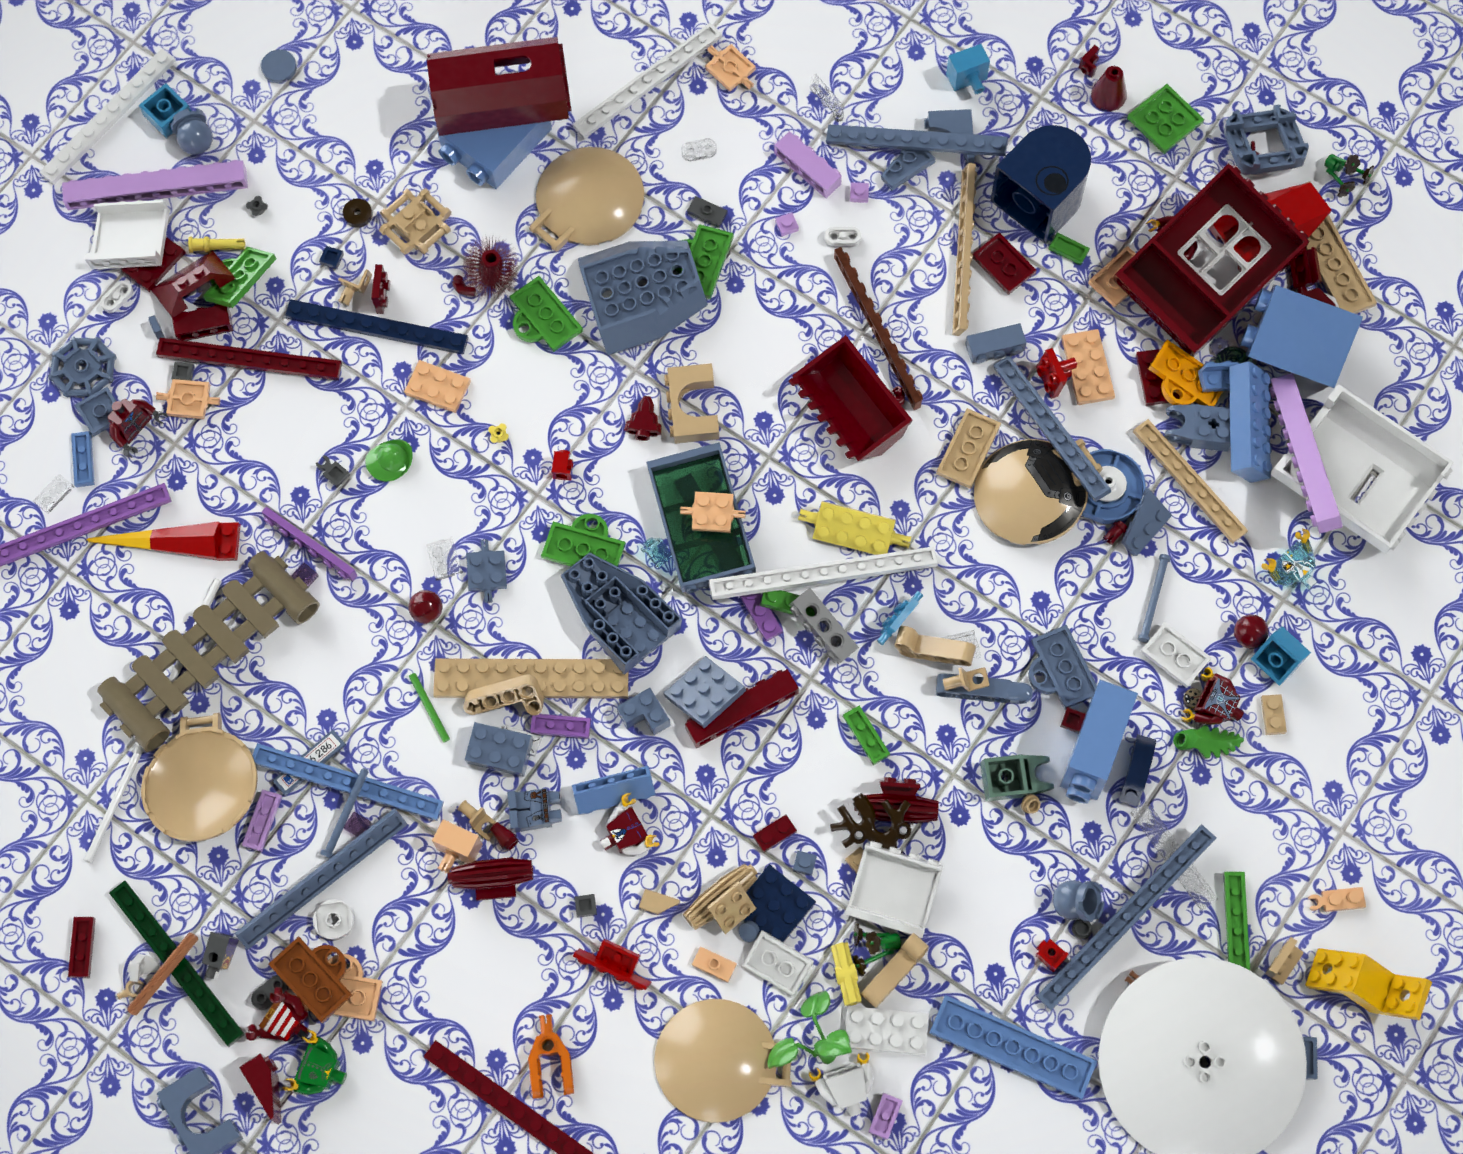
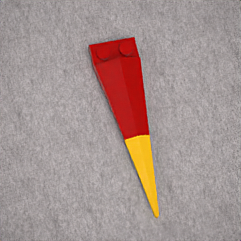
M218 521L92 537L86 540L91 543L142 548L217 561H237L241 525L239 522L220 523Z

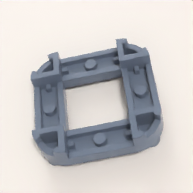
M1274 105L1273 110L1240 114V111L1237 110L1227 119L1224 136L1235 164L1242 174L1268 173L1294 169L1304 165L1309 145L1303 141L1295 121L1297 115L1294 111L1289 112L1286 109L1280 108L1281 105ZM1277 128L1286 151L1257 155L1256 151H1252L1245 133Z

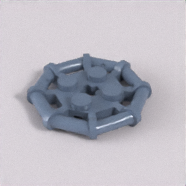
M71 337L70 341L51 354L52 363L48 378L50 381H53L63 392V396L67 398L70 396L89 397L114 380L113 372L115 360L117 359L116 354L112 353L99 337ZM79 345H86L90 347L86 348L87 350H84L79 348ZM74 348L70 353L64 356V354H66L69 350ZM96 349H99L104 355L99 357L95 353ZM59 361L64 363L62 370H58ZM107 362L106 373L102 372V363ZM79 364H87L85 369L78 370L80 368ZM66 376L69 380L67 385L60 379L61 377ZM98 377L102 378L98 383L91 387L90 383H92ZM74 386H85L86 389H74Z

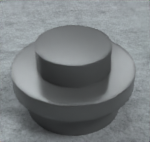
M1078 919L1072 925V932L1078 939H1086L1092 933V925L1090 922Z

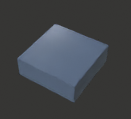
M155 315L148 317L157 339L165 338Z

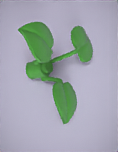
M827 991L818 992L810 996L801 1006V1014L805 1018L812 1016L822 1039L815 1043L814 1051L800 1043L795 1044L793 1038L783 1039L772 1048L767 1063L769 1069L792 1062L798 1054V1048L807 1051L813 1057L818 1056L824 1064L832 1063L836 1056L852 1053L849 1035L845 1030L833 1031L825 1038L817 1021V1015L824 1014L830 1006V995Z

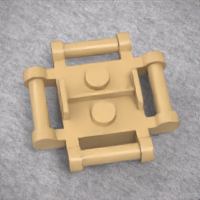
M406 188L397 200L386 209L384 208L380 211L382 217L388 222L379 228V232L390 238L404 255L408 254L412 249H418L422 254L428 252V248L438 239L451 231L450 227L443 222L451 215L452 211L447 207L445 208L430 195L431 192L427 188L421 190L417 197ZM425 200L440 212V215L436 216L423 202ZM405 201H410L397 215L391 216ZM392 229H394V230H395L404 240H406L408 243L403 242V241L392 231Z

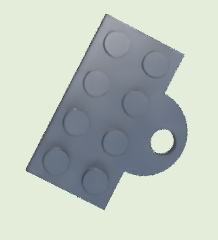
M1062 626L1033 638L1031 643L1038 658L1032 662L1028 672L1029 682L1032 687L1043 694L1056 693L1064 710L1067 707L1070 708L1092 699L1097 684L1068 626ZM1042 674L1045 680L1041 683L1036 682L1034 675Z

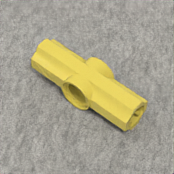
M848 942L831 946V951L835 963V975L837 983L840 985L844 1006L859 1004L862 1001L857 984L858 976L855 964L852 962Z

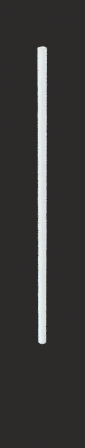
M215 578L203 605L211 607L222 583L221 580ZM178 660L169 676L171 682L177 679L183 667ZM139 744L132 755L84 858L86 862H92L144 751Z

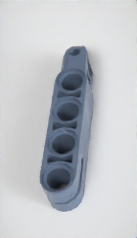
M945 673L937 675L936 695L940 697L1026 704L1033 696V689L1029 684L997 678H988L990 685L981 689L968 692L961 686L946 691L943 679L957 675ZM974 676L973 682L980 684L984 678Z

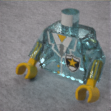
M1302 528L1303 536H1301L1300 532L1295 533V537L1301 540L1300 543L1297 541L1276 561L1272 558H1266L1269 565L1265 563L1261 565L1262 569L1268 570L1269 575L1276 584L1295 588L1302 582L1308 589H1311L1317 583L1310 575L1316 567V561L1309 541L1310 532L1307 529Z

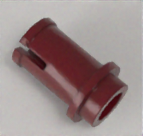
M1120 520L1114 522V526L1103 536L1104 540L1108 539L1107 543L1113 545L1122 533H1126L1127 526Z

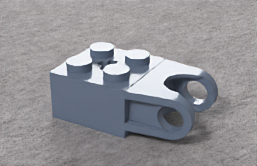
M1197 404L1172 405L1166 408V414L1179 420L1182 424L1181 428L1165 432L1164 437L1168 441L1188 445L1190 448L1228 452L1230 448V408Z

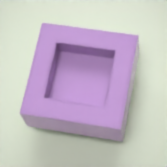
M851 182L850 202L868 203L869 183Z
M792 212L775 218L781 236L799 231Z

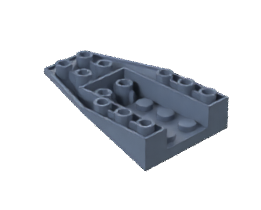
M590 552L561 574V578L585 627L624 675L681 629L682 618L644 580Z

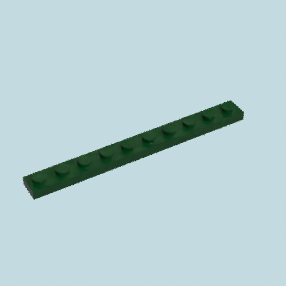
M123 881L109 894L164 963L177 946L126 881ZM184 957L171 974L224 1043L230 1047L244 1036L245 1033L186 957Z

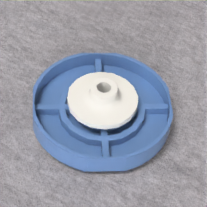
M1100 449L1090 452L1096 463L1102 466L1103 470L1099 474L1111 488V493L1096 502L1088 494L1087 505L1082 515L1102 524H1113L1119 520L1124 521L1136 512V508L1140 504L1143 497L1142 494L1146 488L1141 468L1128 455L1111 449Z

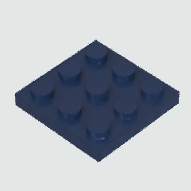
M769 864L746 892L756 910L743 921L755 922L760 932L763 930L784 943L816 904V901Z

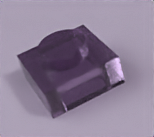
M304 562L291 575L293 579L299 576L308 588L319 577L318 573Z
M353 812L343 829L358 837L368 829L371 821Z

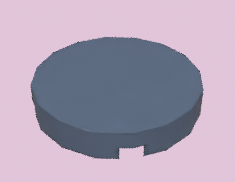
M277 49L264 56L261 62V70L264 77L270 82L283 83V81L290 80L295 75L297 64L290 52Z

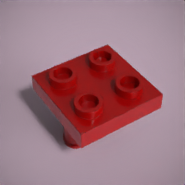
M1053 348L1045 350L1036 367L1037 374L1042 378L1045 391L1049 393L1051 399L1059 396L1068 380L1067 378L1072 376V369L1077 367L1074 357L1059 362Z

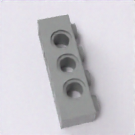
M808 588L789 604L793 615L801 618L804 622L802 624L809 633L812 632L814 634L816 643L828 651L827 656L832 662L841 663L859 648L811 588ZM810 607L814 610V617L806 614V608ZM820 622L826 624V632L819 630L818 624ZM832 637L838 639V647H834L831 644Z

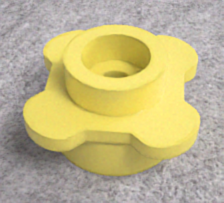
M501 423L499 426H490L488 428L489 433H491L490 440L492 443H501L508 440L509 435L506 433L507 427L505 424Z

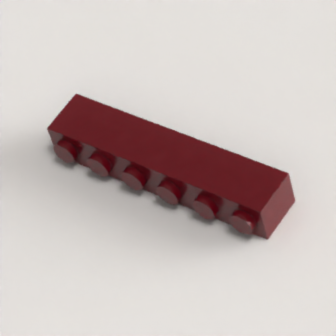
M788 669L784 671L779 670L768 680L762 679L753 688H746V691L705 728L701 727L692 718H689L687 723H685V729L697 749L798 695L799 688Z

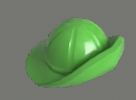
M401 439L383 442L366 455V469L374 478L380 481L396 480L403 476L411 466L413 459L412 447Z

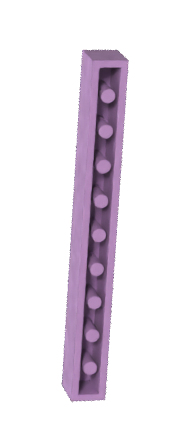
M232 160L225 163L215 162L209 165L198 164L193 167H177L176 169L168 170L160 169L152 172L142 171L136 174L125 173L120 176H105L104 178L96 179L87 178L86 180L79 181L70 180L62 183L63 203L67 210L94 207V204L104 202L148 201L248 188L247 170L243 160Z
M1290 373L1271 379L1272 387H1269L1272 398H1276V401H1273L1276 412L1280 411L1281 413L1278 415L1280 425L1285 426L1282 429L1284 438L1290 441L1287 443L1289 453L1294 454V457H1291L1294 469H1299L1296 474L1299 483L1303 482L1304 485L1301 486L1303 497H1308V500L1305 502L1308 512L1313 513L1310 516L1313 527L1317 526L1319 534L1342 528L1341 517L1294 375Z

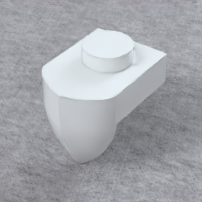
M137 954L128 965L130 981L138 982L143 974L153 973L161 966L152 957Z

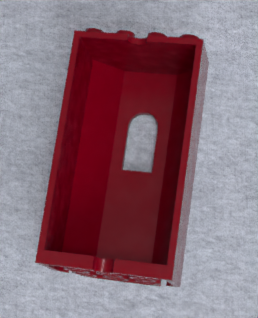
M558 37L427 54L430 93L439 136L569 119L568 112L572 111L563 45L562 43L559 44ZM531 63V67L524 72L495 74L496 67Z

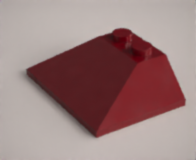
M212 250L151 288V291L173 318L188 309L182 299L185 295L211 279L221 288L234 280L235 277Z

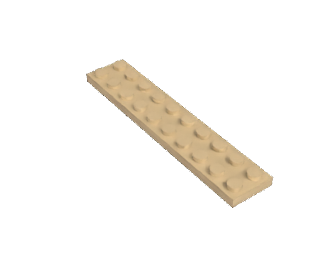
M435 658L434 698H465L467 692L530 674L536 677L544 698L628 699L629 671L624 675L612 659Z

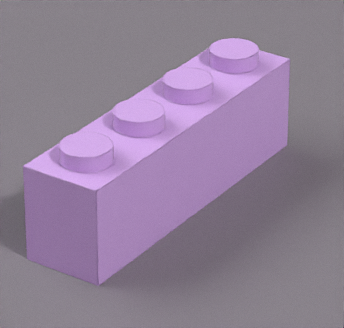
M789 131L774 145V154L825 198L841 185V173L836 168L833 169L829 166L828 162L823 157H819L812 147L806 146L798 135H793Z

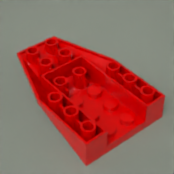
M1311 182L1265 193L1268 197L1267 201L1271 205H1277L1282 211L1281 214L1285 218L1289 217L1295 223L1294 227L1298 231L1302 230L1308 237L1314 233L1332 211ZM1223 215L1208 229L1216 240L1221 239L1226 244L1237 233L1239 223L1232 215ZM1247 236L1234 246V250L1246 262H1251L1259 254L1261 245L1255 237Z

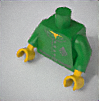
M307 1030L312 1034L309 1040L304 1037L302 1038L305 1042L312 1044L308 1045L295 1078L285 1079L291 1083L290 1088L283 1087V1090H294L297 1093L312 1095L321 1093L324 1089H330L332 1082L343 1085L347 1073L338 1070L340 1062L337 1060V1053L330 1043L317 1036L314 1031Z

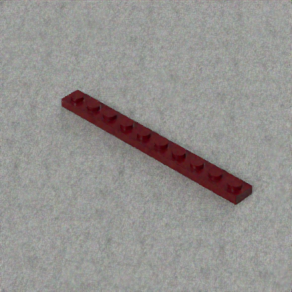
M168 338L159 339L156 356L159 358L339 380L342 367L340 360Z
M437 1040L434 1041L423 1056L557 1154H594Z

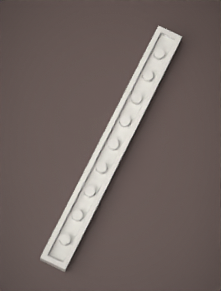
M710 22L574 122L573 128L583 139H586L721 39L722 34Z
M161 48L39 171L41 176L55 185L176 62L175 57Z

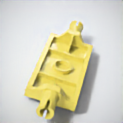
M824 501L821 502L820 510L817 513L800 509L799 514L801 515L798 517V520L812 523L815 526L812 539L875 555L888 553L889 547L892 544L906 548L910 546L911 536L895 533V519Z

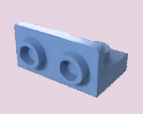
M1210 361L1205 363L1198 371L1202 391H1230L1229 366L1239 364V362L1224 361L1222 363H1215Z

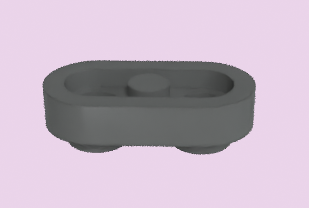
M278 975L271 977L252 994L251 1001L257 1009L265 1010L273 1005V1002L270 1001V993L274 994V984L276 982L281 983L282 993L288 991V985ZM264 995V1000L259 1002V996Z

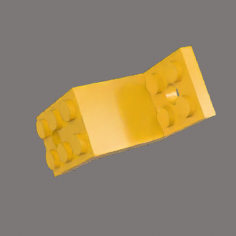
M1318 948L1305 986L1310 989L1342 993L1370 1013L1420 1020L1432 982L1425 978L1393 974L1366 954ZM1332 967L1331 972L1327 973L1328 969ZM1410 993V997L1404 1001L1405 996Z

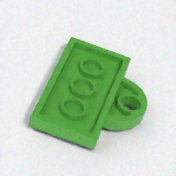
M699 224L694 239L684 240L688 241L705 297L711 299L734 234ZM681 268L674 269L679 274L683 271Z
M246 247L237 259L229 258L222 260L235 279L221 288L211 279L212 286L203 295L205 300L233 308L277 259L275 254Z
M540 276L510 295V300L519 309L513 318V328L515 334L521 340L537 342L543 339L552 351L555 352L583 332L582 326ZM522 326L529 327V330L525 333L519 331Z
M584 514L576 518L571 526L553 521L541 558L572 567L590 552L618 567L626 542L608 537L607 524L600 516ZM594 520L598 524L595 528H589L587 523Z

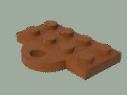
M298 936L268 964L322 1024L353 996L340 982L346 972V958L338 948L332 945H321L311 950ZM333 953L338 954L339 960L335 964H330L328 962L329 956Z

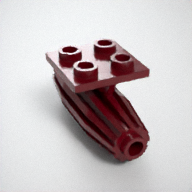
M884 777V781L880 780L879 782L883 793L866 795L874 808L876 820L891 822L889 815L881 805L886 799H888L894 809H899L904 800L911 803V806L904 815V821L907 823L938 820L939 801L915 796L921 785L916 783V779L904 778V782H896L897 778Z
M513 857L474 861L453 867L451 872L447 874L448 884H452L453 888L475 889L476 901L516 897V884L534 880L532 860L514 859Z

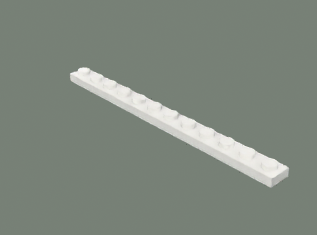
M933 546L710 579L709 587L712 600L937 567L938 560Z

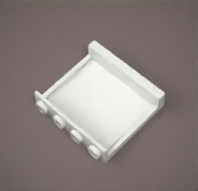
M164 200L94 204L98 215L92 251L85 255V261L91 269L162 266L170 209Z
M871 841L870 844L866 843L845 914L908 934L915 933L918 937L923 938L943 866L940 865V861L930 858L928 861L920 859V855L909 853V856L902 854V850L898 848H882V844Z

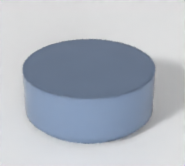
M745 921L739 927V935L746 942H753L760 934L758 925L753 921Z

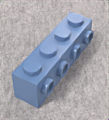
M649 766L572 785L579 814H589L595 810L609 809L612 806L618 805L622 801V796L627 793H631L628 796L629 801L634 798L636 800L648 799L656 795Z

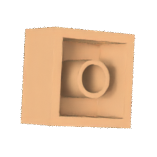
M443 819L432 839L436 849L445 853L437 869L448 874L456 859L467 864L474 862L483 845L479 835Z

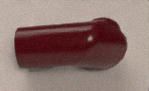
M896 386L893 388V396L903 406L905 403V391L902 387Z

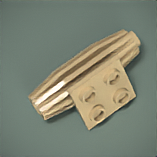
M743 864L722 876L699 895L683 914L690 926L697 930L715 919L722 931L727 934L756 910V907L746 893L757 880L755 875L758 873L751 864L748 866Z

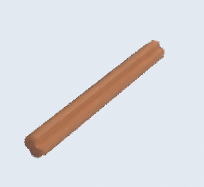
M189 932L128 1006L127 1010L130 1014L137 1015L198 941V937L194 933Z

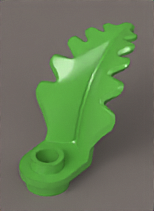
M1203 725L1197 730L1188 729L1177 732L1173 738V743L1177 749H1198L1205 758H1210L1211 752L1215 757L1219 758L1221 750L1225 755H1228L1229 749L1234 752L1235 746L1239 748L1240 744L1244 742V738L1240 737L1239 734L1235 735L1234 732L1228 734L1227 730H1223L1220 734L1218 727L1210 731L1207 725Z

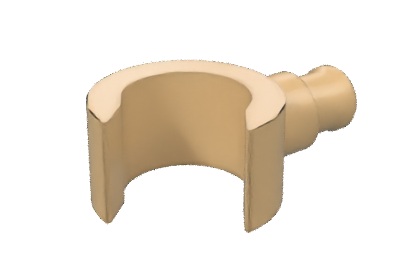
M129 980L125 989L116 995L119 1000L128 996L136 998L137 995L131 993V987L136 983L144 986L145 984L141 980L138 982Z

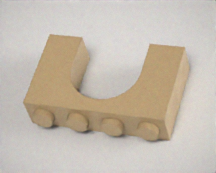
M712 363L667 368L668 374L664 375L665 386H669L670 391L666 392L667 403H671V409H668V418L673 420V426H669L670 437H674L675 444L720 439L717 415L694 417L683 412L679 406L681 398L687 392L697 389L714 388Z

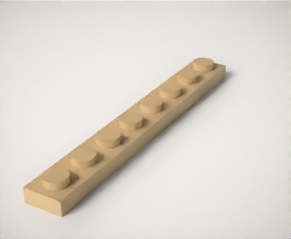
M1149 419L1133 430L1137 438L1232 544L1248 532L1246 527Z

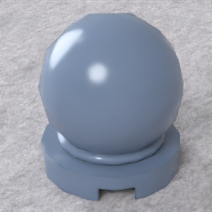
M196 108V111L185 109L173 116L174 121L170 123V127L183 151L192 155H199L210 148L213 141L212 131L206 123L202 110Z
M1076 880L1065 881L1053 893L1052 903L1055 911L1068 920L1081 919L1085 922H1093L1094 919L1100 918L1105 902H1101L1100 892H1103V889L1099 883L1094 881H1085L1083 883Z

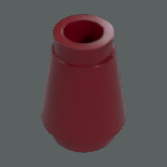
M499 822L490 828L502 849L510 851L519 842L516 838L517 835Z

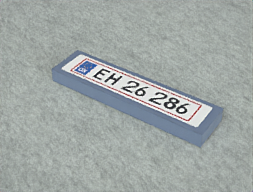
M332 730L301 757L325 764L344 748L346 744ZM281 773L272 781L287 796L305 780Z

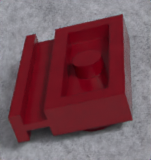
M1311 247L1309 250L1305 249L1290 263L1294 289L1297 290L1303 286L1309 287L1315 283L1322 282L1317 249L1315 247Z

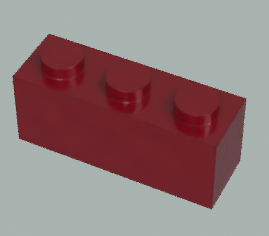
M219 304L208 308H197L189 312L183 311L172 318L177 340L189 341L234 331L229 308Z

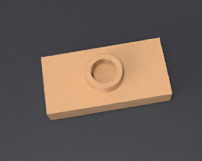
M700 946L692 966L728 983L737 963Z

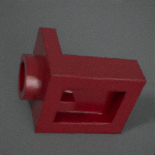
M1095 44L1081 58L1078 67L1085 75L1090 77L1095 75L1097 67L1094 64L1099 59L1100 48Z

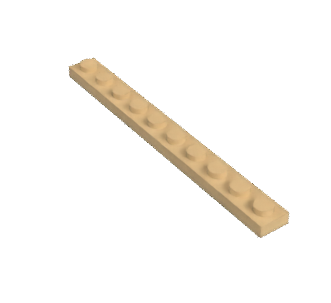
M968 163L962 170L952 330V335L960 336L967 330L969 325L967 313L970 308L968 296L971 291L969 280L972 274L970 263L973 257L971 253V246L973 244L972 230L974 228L973 213L975 211V204L973 203L976 194L974 185L977 178L976 164Z

